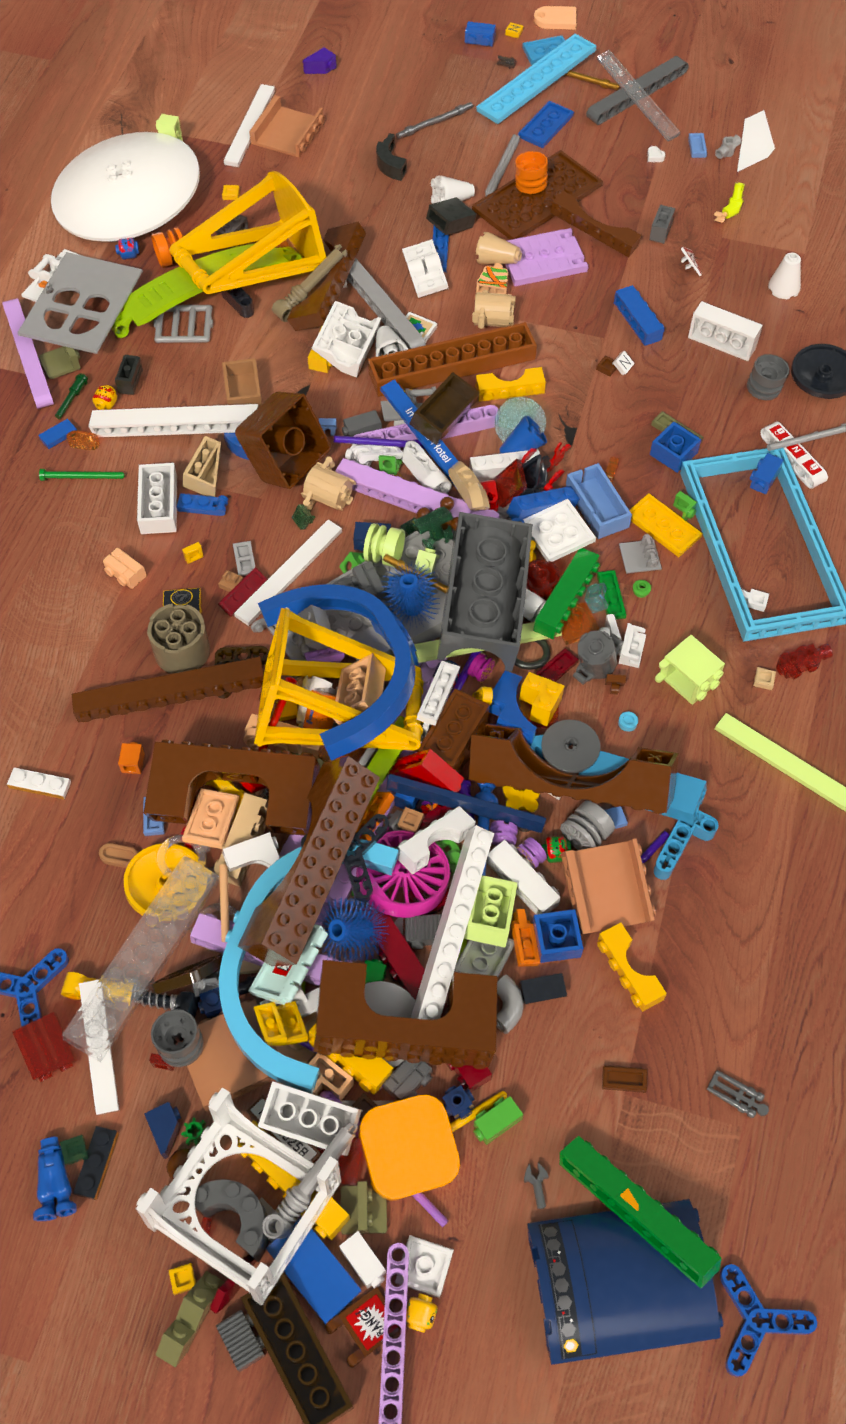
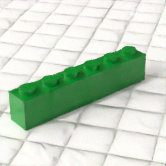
M584 548L577 551L536 617L534 632L553 640L557 633L560 634L562 632L564 621L568 622L572 608L576 609L579 596L583 597L586 591L585 586L591 584L594 576L593 573H597L600 568V563H598L600 555Z

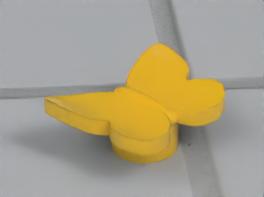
M510 786L502 787L504 797L507 799L506 807L526 810L528 812H534L538 809V802L536 800L540 795L539 793H534L532 790L527 789L519 791Z

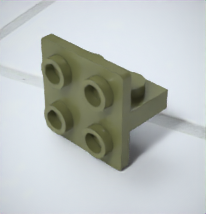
M367 1181L358 1182V1186H342L341 1207L349 1214L350 1220L341 1229V1233L343 1235L355 1234L357 1231L360 1234L387 1233V1199L374 1192L372 1186L367 1184Z

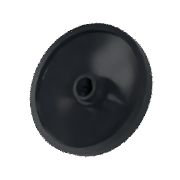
M814 344L803 348L796 354L791 366V375L794 382L804 392L818 398L834 399L845 396L846 350L830 344Z

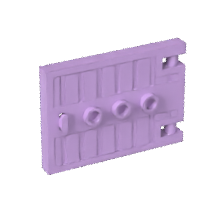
M571 228L508 240L511 244L519 247L522 252L521 260L516 264H505L514 286L588 271V264L584 262V255L575 236H572Z

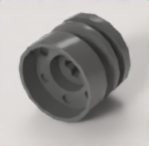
M772 354L758 357L747 380L748 391L754 397L761 400L777 398L789 374L788 364L782 358Z
M174 1009L166 1011L153 1023L151 1029L152 1043L165 1063L172 1067H184L198 1059L202 1053L204 1041L203 1035L191 1014L184 1010Z

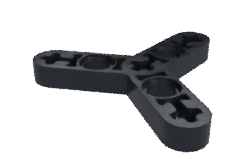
M383 814L373 816L354 835L348 850L353 851L356 848V843L359 847L355 850V856H347L346 853L343 860L353 894L360 902L370 900L373 895L372 883L363 856L389 829V819ZM376 822H384L383 827L379 826L374 834L373 830L376 828ZM307 834L304 835L301 839V849L304 845ZM363 834H368L371 837V841L369 843H362L360 837ZM359 867L363 870V874L355 877L351 873L352 869ZM363 881V887L367 890V895H363L360 892L359 882Z

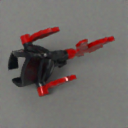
M559 442L554 450L555 454L552 459L547 455L542 458V455L539 454L528 460L537 450L533 448L528 451L521 461L516 460L513 465L518 469L515 474L516 486L521 487L522 485V487L533 488V490L540 489L541 487L546 491L552 490V484L565 471L561 469L556 472L549 482H547V473L552 471L553 467L561 462L564 458V453L571 448V445L566 444L559 450L562 442Z

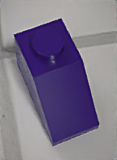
M323 47L303 59L304 73L327 74L336 68V55Z

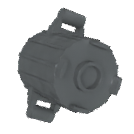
M600 630L583 634L578 644L580 663L573 677L584 685L592 679H605L607 674H613L617 666V654L624 642L615 634L610 636L605 631L602 632Z

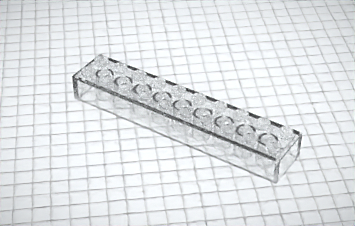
M186 855L182 857L63 1032L62 1037L64 1041L101 1063L151 987V984L155 981L219 884L220 876Z

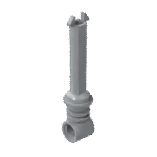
M349 1123L340 1129L298 1186L288 1188L285 1199L282 1200L278 1209L264 1219L262 1228L268 1238L284 1239L291 1234L294 1222L298 1220L297 1217H300L301 1212H304L310 1206L311 1195L318 1187L317 1175L331 1156L338 1160L355 1137L354 1133H356L358 1128L355 1123ZM277 1221H279L281 1225L280 1230L278 1232L275 1229V1224Z

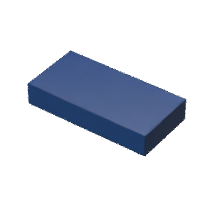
M66 419L38 436L44 445L50 449L78 432L75 426Z

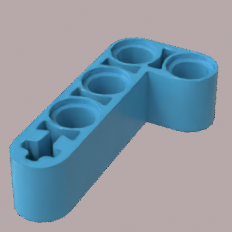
M700 810L694 824L678 820L657 858L653 870L655 877L666 880L671 876L692 835L704 841L712 840L719 826L718 821ZM704 827L711 828V831L706 830ZM677 833H681L685 837H679ZM669 849H673V850H675L677 853H676V854H673V853L669 852ZM666 861L668 865L665 869H663L662 867Z

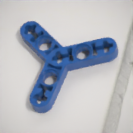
M62 949L52 950L23 977L0 972V985L4 980H11V986L8 989L3 990L0 987V994L17 998L22 1031L29 1039H37L44 1032L38 992L68 965L69 957ZM56 956L61 957L62 961L60 963L54 959ZM48 963H50V965L53 966V970H51L50 967L47 965ZM41 969L48 970L45 978H37L38 971ZM32 977H33V979L35 980V982L38 983L36 986H35V984L30 980ZM22 987H28L30 989L29 992L23 991ZM31 1003L35 1005L32 1013H24L26 1005ZM29 1019H33V1023L37 1027L34 1033H31L29 1030L31 1029Z
M730 1264L721 1270V1283L744 1320L726 1358L725 1367L730 1375L740 1377L746 1374L765 1333L807 1335L817 1328V1319L810 1311L764 1309L738 1266ZM727 1270L730 1273H736L737 1276L734 1280L737 1285L741 1282L743 1284V1287L738 1288L735 1292L732 1290L736 1286L734 1282L726 1279L728 1275ZM744 1291L750 1295L751 1301L749 1305H742L739 1302L738 1295L740 1292ZM756 1314H758L759 1319H768V1314H771L770 1326L772 1329H769V1323H762L758 1328L757 1324L752 1322V1318H755ZM777 1315L786 1317L788 1325L785 1329H781L776 1325L775 1318ZM792 1315H794V1320L797 1321L802 1320L806 1316V1320L810 1321L811 1325L805 1329L803 1324L794 1325L795 1330H793L794 1321ZM744 1335L750 1336L754 1341V1346L751 1350L745 1349L741 1344V1339ZM736 1349H738L741 1353L749 1355L748 1359L745 1356L742 1357L740 1365L743 1369L734 1371V1365L731 1363V1360L735 1361L740 1355V1353L736 1352Z

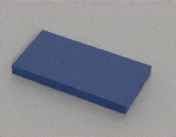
M548 101L522 128L518 135L520 139L544 148L574 116V111Z
M299 1218L294 1223L293 1230L295 1229L301 1218ZM311 1228L287 1265L284 1273L326 1325L362 1290ZM289 1236L284 1239H276L266 1248L274 1260Z

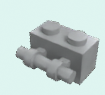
M310 605L298 613V616L331 630L325 610ZM295 633L298 637V648L301 649L302 654L309 652L308 647L317 650L328 647Z

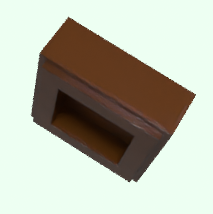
M604 356L596 366V370L608 376H611L617 368L613 364L614 360L607 356Z

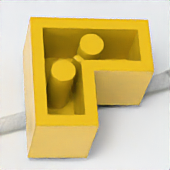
M529 672L522 683L519 700L532 704L530 720L548 726L562 700L565 686Z

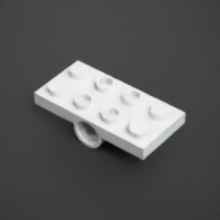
M433 240L402 249L418 298L448 288Z

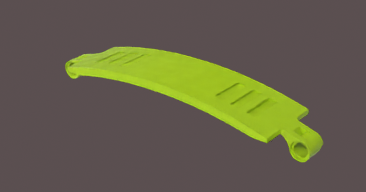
M254 244L223 250L194 261L210 276ZM293 247L273 248L245 268L243 272L302 259V257ZM175 268L132 292L123 306L124 310L119 313L111 330L117 337L123 338L127 336L132 320L137 326L148 323L177 304L203 292V290L193 283L192 278L184 268Z

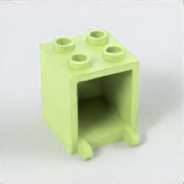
M690 635L659 663L661 671L656 675L655 681L660 683L665 680L693 705L696 701H702L710 689L714 690L720 684L719 679L724 673L725 663L695 637Z

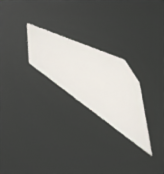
M764 110L745 119L737 172L767 158L775 149Z

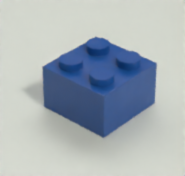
M673 421L653 440L650 455L678 473L681 470L682 462L691 460L698 453L701 439Z
M575 909L534 915L533 925L540 963L581 958L583 944Z

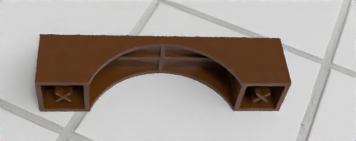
M482 723L471 734L469 780H474L479 784L492 783L497 787L510 786L515 790L527 789L539 794L545 792L551 793L556 797L569 796L574 800L586 799L597 804L604 802L610 803L615 807L628 806L634 810L645 809L651 810L656 814L667 813L674 799L679 753L638 747L628 761L610 772L592 776L574 775L558 770L542 760L527 743L521 728Z
M349 756L323 763L307 797L312 806V819L304 845L283 881L264 902L255 908L238 944L239 948L272 967L297 965L378 784L379 776Z

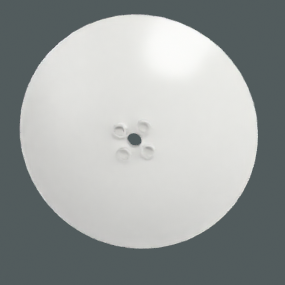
M136 132L104 140L83 151L63 169L52 190V211L59 224L65 230L83 239L118 241L123 238L143 235L170 221L191 200L197 189L200 177L197 158L191 148L183 141L162 133Z

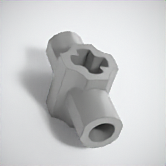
M740 136L724 137L721 147L715 151L716 157L721 159L733 156L735 147L741 143Z

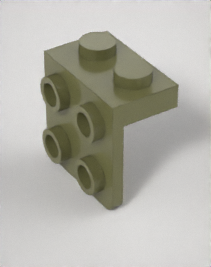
M62 346L39 355V360L49 379L81 369L78 361L81 358L77 349L74 350L73 348Z

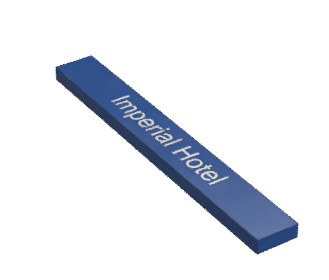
M395 379L382 386L380 391L453 484L448 470L458 460L442 440L435 445L409 425L417 407Z

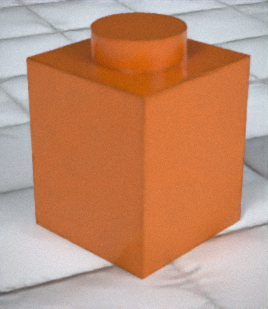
M135 742L122 743L118 762L122 773L141 774L145 755L142 744Z

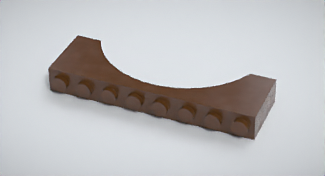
M359 222L327 230L323 241L332 252L335 249V245L340 244L342 247L339 251L342 253L346 249L347 256L343 257L331 269L327 278L314 293L291 309L287 320L295 331L323 326L334 302L338 300L366 236V232Z

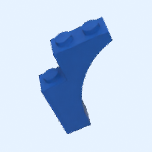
M504 671L492 690L493 699L492 704L489 706V712L499 716L496 725L521 728L527 743L531 746L537 727L525 718L519 709L516 699L523 677L509 671Z

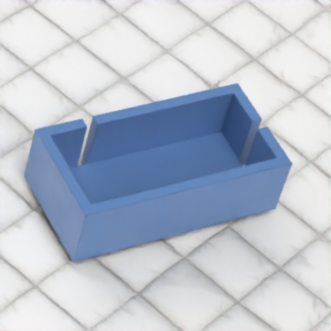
M599 463L584 468V475L582 469L567 474L566 487L571 486L580 498L577 507L588 525L591 524L590 528L597 539L629 528L632 514Z

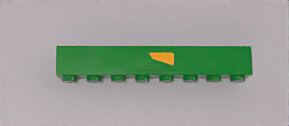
M577 1136L560 1151L559 1165L699 1288L702 1289L720 1270L722 1257H720L716 1249L706 1245L696 1232L690 1231L677 1216L671 1215L666 1211L663 1205L658 1200L652 1199L642 1186L632 1182L623 1170H618L605 1155L598 1153L589 1141H584L580 1136Z

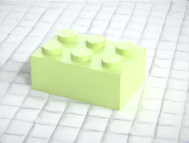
M482 875L464 939L506 947L517 882Z

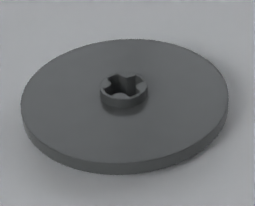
M562 720L554 723L546 730L542 738L541 749L545 760L552 767L566 773H578L589 769L597 761L600 754V740L597 733L589 725L577 720ZM569 743L573 744V749H569Z

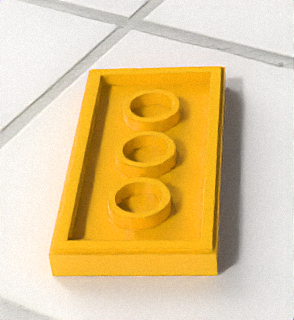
M649 493L629 510L632 514L631 522L677 557L686 552L703 535L702 532Z

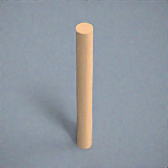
M226 864L219 865L221 941L225 942L226 935L230 930L228 869Z

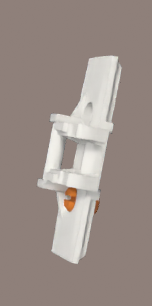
M64 249L56 258L55 256L45 254L40 263L34 269L29 270V276L35 280L21 294L22 297L36 302L65 253H77ZM47 264H50V272H47L42 269Z

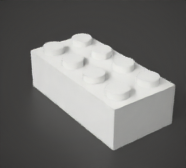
M701 301L693 314L688 338L749 361L756 349L762 325Z
M174 463L139 465L137 522L141 534L177 532V473Z
M272 1082L258 1127L326 1149L342 1127L349 1123L358 1124L362 1110L278 1082ZM352 1141L341 1155H348Z

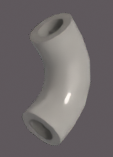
M506 974L497 982V995L501 998L503 1006L497 1013L496 1027L504 1034H508L516 1026L522 1017L524 1008L520 989Z

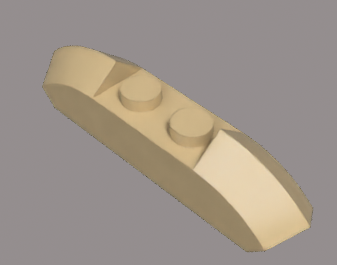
M461 461L456 462L448 470L449 477L470 510H488L490 506L485 489L468 466Z

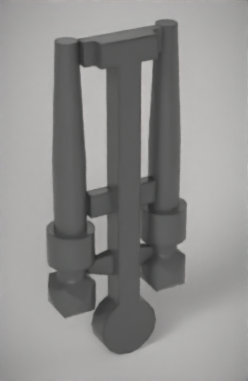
M718 1070L715 1072L707 1088L708 1091L734 1106L741 1113L744 1114L745 1112L750 1118L756 1116V1111L751 1107L755 1108L760 1116L768 1114L769 1108L766 1104L759 1105L754 1102L755 1099L759 1102L763 1101V1093L756 1092V1089L751 1086L748 1087ZM720 1076L740 1089L739 1093L717 1081L718 1077ZM714 1085L717 1086L718 1088L722 1089L723 1091H725V1092L729 1093L730 1095L736 1097V1099L734 1100V1099H732V1098H730V1097L724 1095L723 1093H721V1092H719V1091L713 1089V1086H714ZM744 1091L746 1092L747 1095H749V1096L752 1097V1098L749 1099V1098L743 1096Z

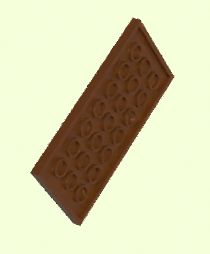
M559 150L547 158L548 178L547 186L543 191L535 194L523 193L516 188L515 178L474 203L472 210L509 240L518 239L555 216L550 213L552 202L562 190L574 196L578 202L601 187L603 181L566 153Z

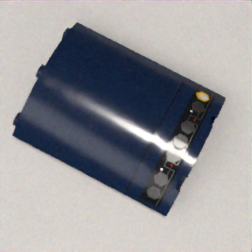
M690 1199L661 1203L666 1211L671 1215L677 1216L686 1228L696 1232L704 1242L698 1223L700 1221L697 1208H693ZM613 1211L527 1223L529 1246L534 1267L537 1268V1284L541 1304L543 1303L546 1346L551 1365L721 1338L720 1327H723V1318L721 1312H718L713 1277L702 1289L699 1288Z

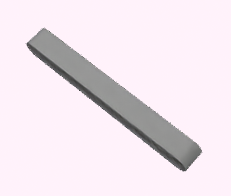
M355 258L347 277L350 284L375 314L381 318L385 326H389L400 337L408 349L425 346L422 335Z

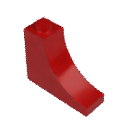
M431 749L398 758L389 774L457 793L460 791L461 783L464 779Z

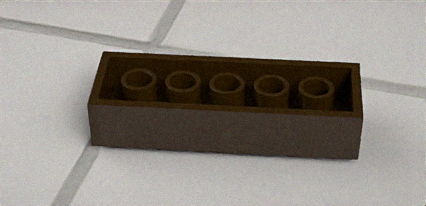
M282 1273L262 1305L254 1301L250 1292L242 1296L241 1300L303 1423L331 1424L354 1409L284 1273Z

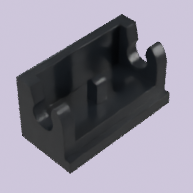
M563 973L519 982L525 1005L567 997Z

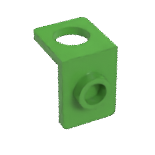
M379 455V471L397 475L402 465V460L396 459L394 456Z
M349 552L340 564L342 572H347L346 564L349 561L352 565L351 569L365 561L364 553Z

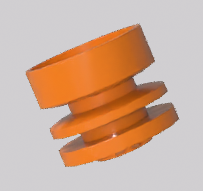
M536 151L521 153L515 160L516 188L527 194L543 191L547 186L548 178L547 157Z
M178 227L173 228V233L170 229L167 230L168 238H165L162 232L151 235L153 247L162 268L173 265V256L169 251L170 246L183 237Z

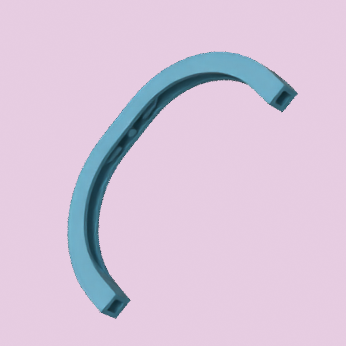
M360 839V841H361L362 843H369V842H370V841H368V840H362V839ZM357 843L353 851H347V856H355V850L359 847ZM376 843L363 855L366 868L392 876L399 850ZM301 847L277 860L259 877L249 891L241 910H237L233 923H235L233 930L228 931L225 939L227 944L220 966L219 993L228 1029L235 1043L248 1060L277 1082L313 1093L320 1074L319 1068L282 1055L267 1045L248 1023L240 1004L238 989L240 969L246 951L238 947V944L255 908L274 892L293 866L301 851Z

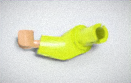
M735 182L733 195L729 198L728 205L723 208L722 212L716 211L714 213V216H717L714 221L722 223L725 218L729 219L739 213L743 204L742 194L745 184Z

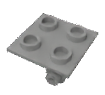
M649 534L643 535L642 541L619 543L626 574L662 569L655 541Z

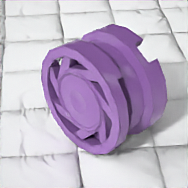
M504 821L492 822L490 825V831L494 833L492 844L498 846L502 841L506 840L508 844L515 846L518 833L517 825L511 822L505 824Z

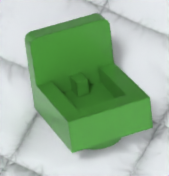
M679 491L675 496L673 506L683 512L682 518L686 521L692 519L696 514L697 502L689 495Z

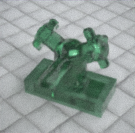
M444 506L412 521L414 529L420 534L429 532L430 538L428 540L422 539L426 548L434 550L433 544L436 541L445 538V543H448L449 540L453 539L451 526H448L447 530L442 529V524L453 519L452 513Z

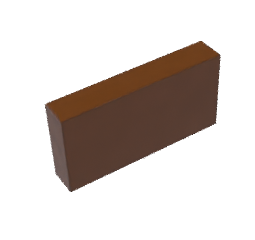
M603 1066L602 1089L646 1093L647 1069Z

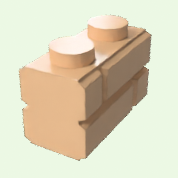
M116 548L111 555L109 554L103 560L105 572L110 577L115 576L122 586L127 585L130 589H133L138 582H141L146 577L144 566L120 548Z

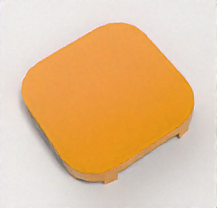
M418 1095L369 1110L361 1119L358 1128V1138L361 1140L371 1179L370 1184L374 1192L378 1193L382 1198L389 1201L399 1200L443 1187L452 1182L457 1176L460 1168L459 1154L447 1112L437 1098L430 1095Z

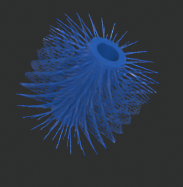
M414 568L413 574H400L401 578L395 575L399 579L391 577L395 581H381L396 586L394 588L390 587L391 585L382 586L391 588L390 591H384L391 593L383 597L391 598V600L384 603H392L388 608H392L396 604L397 607L392 612H396L398 609L395 615L401 612L402 614L398 618L405 615L402 620L405 619L407 622L408 619L410 621L409 616H411L413 621V616L414 618L415 616L418 617V614L425 619L420 615L421 613L425 614L422 611L425 610L427 613L432 614V612L426 609H437L429 606L431 604H440L431 602L439 598L431 597L437 593L430 592L436 588L429 587L438 582H428L433 578H427L425 582L424 578L431 573L421 578L420 576L424 572L420 573V575H417V572L414 575L416 568Z
M335 898L333 902L335 904L333 905H335L336 916L330 905L329 909H331L334 918L332 919L329 915L330 913H328L327 915L330 919L324 922L326 926L323 927L325 930H328L325 932L329 935L325 942L331 938V941L334 940L332 944L336 943L335 952H333L334 956H332L334 958L333 961H335L338 947L340 949L339 956H337L339 958L338 961L341 960L342 947L344 948V962L345 960L351 962L353 959L354 961L356 959H363L364 957L362 956L364 955L361 953L363 952L361 946L365 950L366 959H368L365 945H368L371 956H373L368 940L371 942V937L375 941L376 938L372 936L380 938L378 936L383 933L375 934L380 929L373 928L386 926H375L373 921L378 919L377 917L370 921L376 910L373 911L372 916L369 915L371 913L369 911L365 918L367 907H369L367 903L369 900L366 901L365 911L360 918L363 911L362 907H364L362 906L364 905L363 902H361V909L358 913L357 907L359 906L357 905L359 904L357 903L359 901L354 898L356 901H352L353 898H350L351 901H347V898H344L346 901L343 902H345L346 909L343 912L342 898H340L341 902L338 905H340L341 909L339 914ZM353 902H354L355 905H356L355 912H353V910H352V909H353V908H352V907H353L352 905H354V904H352ZM347 905L351 908L350 912L347 910ZM352 946H353V948H354V950H355L354 955L351 954V953H352V952H351ZM357 946L359 947V950H360V957H359V958L356 957V956H357L356 954H359V953L356 952V951H357V950H356V949H357ZM347 947L349 948V951H348V952H350V953H348V954H350V955L348 956V957H350L349 959H347V956H346V949H347Z

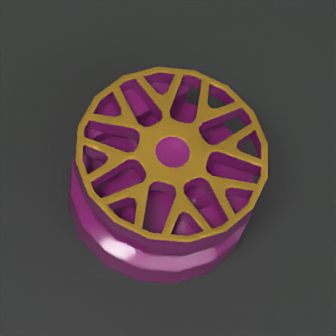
M479 653L469 666L468 675L476 677V680L480 683L484 682L491 674L495 666V660L492 658L488 659L484 653Z

